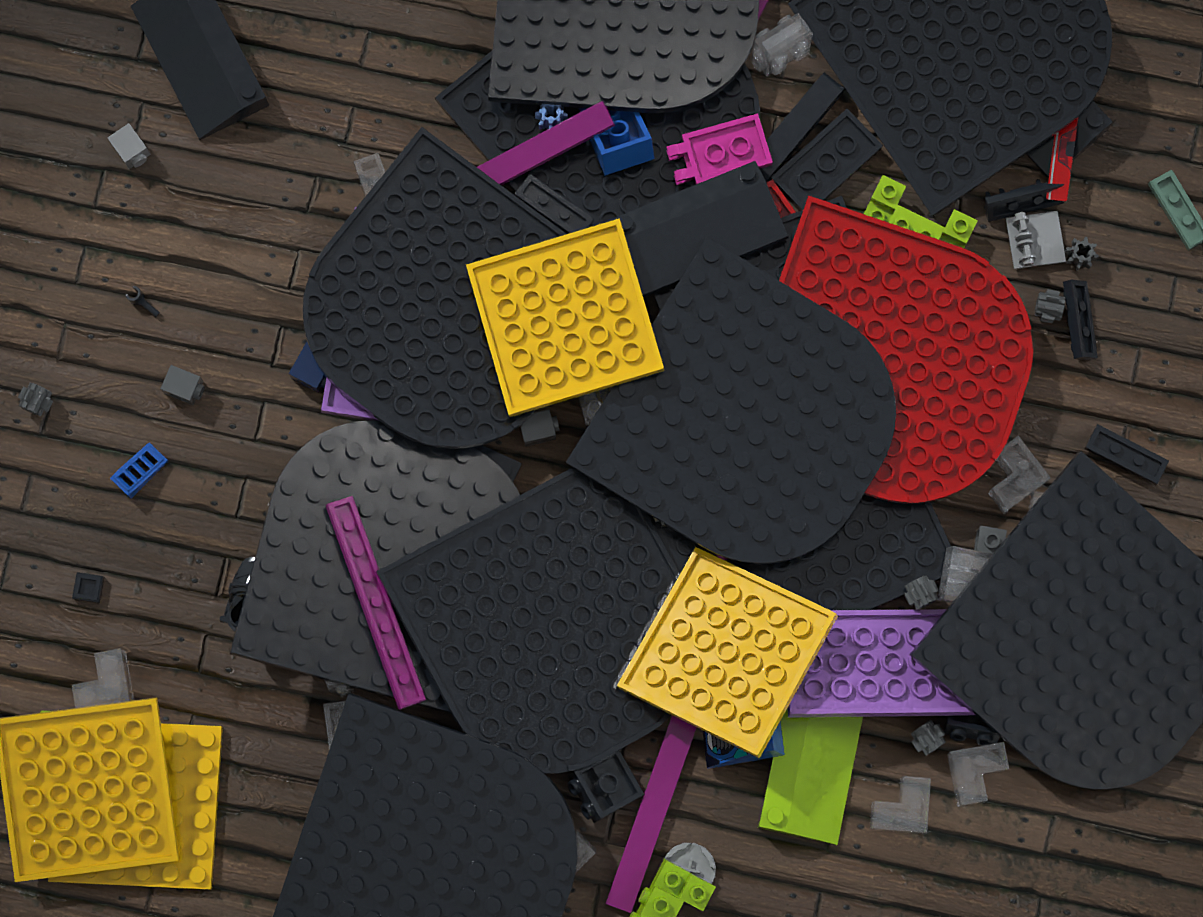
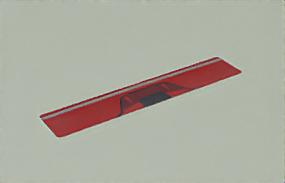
M1078 118L1054 135L1048 184H1064V186L1047 192L1046 199L1067 201Z

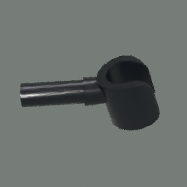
M132 286L138 292V295L135 298H130L125 294L126 298L131 304L141 305L157 317L160 312L144 299V294L138 287Z

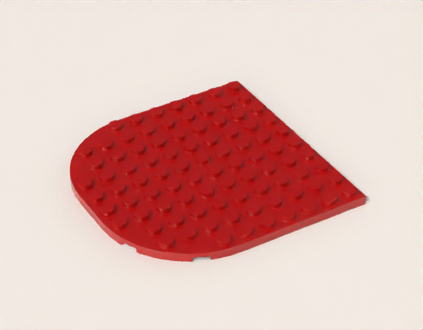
M808 196L779 281L845 320L862 333L882 358L894 389L896 420L892 442L881 467L864 494L889 502L923 503L942 499L963 490L979 479L999 457L1012 431L1028 383L1033 360L1031 324L1020 296L1004 275H1001L986 259L969 250Z

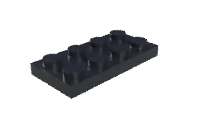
M846 109L771 177V180L773 179L778 188L801 211L804 210L808 196L825 201L878 153L883 145Z

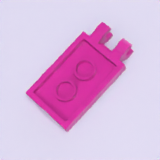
M758 113L683 134V143L667 146L666 150L669 161L684 156L687 168L674 171L676 185L685 184L695 179L696 184H699L753 161H756L759 169L773 164Z

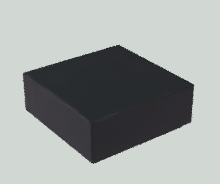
M77 572L72 599L100 603L104 576Z

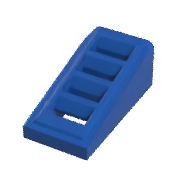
M147 443L118 469L110 479L132 499L168 460L152 444ZM148 452L158 461L155 465L145 457ZM140 460L150 468L147 472L137 464ZM132 468L142 475L139 479L130 472ZM125 476L134 482L132 486H129L123 480Z

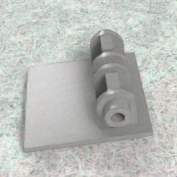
M1058 211L1031 215L1020 212L1016 213L1015 217L1006 218L1014 269L1066 262Z

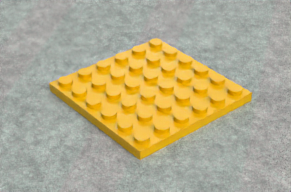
M620 218L466 265L510 417L665 371Z
M695 547L617 686L619 689L760 758L838 616L831 610Z
M157 697L0 718V778L15 882L179 860Z
M161 723L179 852L178 861L48 878V882L212 890L223 727Z

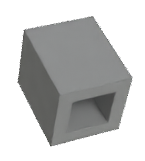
M129 123L108 137L111 145L129 169L133 166L135 168L141 166L147 161V157L151 155Z

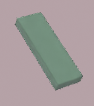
M1170 170L1148 183L1150 189L1187 250L1189 251L1203 243V220L1174 172Z

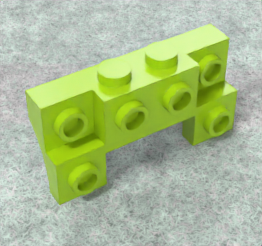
M882 175L864 212L865 215L965 248L978 220L954 209L946 226L943 227L898 205L906 186Z
M664 858L650 887H645L639 897L640 907L637 912L633 911L629 917H676L684 902L704 911L716 886Z

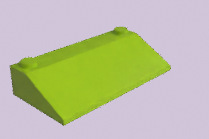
M787 708L781 719L785 755L773 757L758 828L838 845L863 717L788 718Z

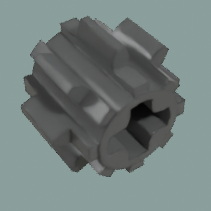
M1087 237L1083 241H1077L1074 238L1071 242L1072 247H1067L1065 253L1070 256L1066 263L1076 265V271L1081 266L1090 269L1092 266L1091 261L1097 260L1099 257L1094 252L1097 244H1090ZM1078 250H1079L1080 252H1084V251H1085V252L1087 253L1086 256H1085V257H1084L1083 255L1078 256V255H1077Z
M1047 289L1045 293L1040 292L1037 297L1034 316L1041 317L1040 321L1053 323L1054 320L1060 321L1065 306V297L1059 296L1060 291Z
M30 382L27 388L23 386L18 396L21 400L19 406L30 413L41 416L43 411H49L53 403L50 398L52 393Z
M926 575L905 585L907 593L904 595L909 605H914L916 610L922 609L939 599L936 594L939 592V589L934 580H929Z
M931 720L911 733L914 738L911 743L918 752L922 750L925 756L946 742L942 737L945 735V732L939 724L934 725Z

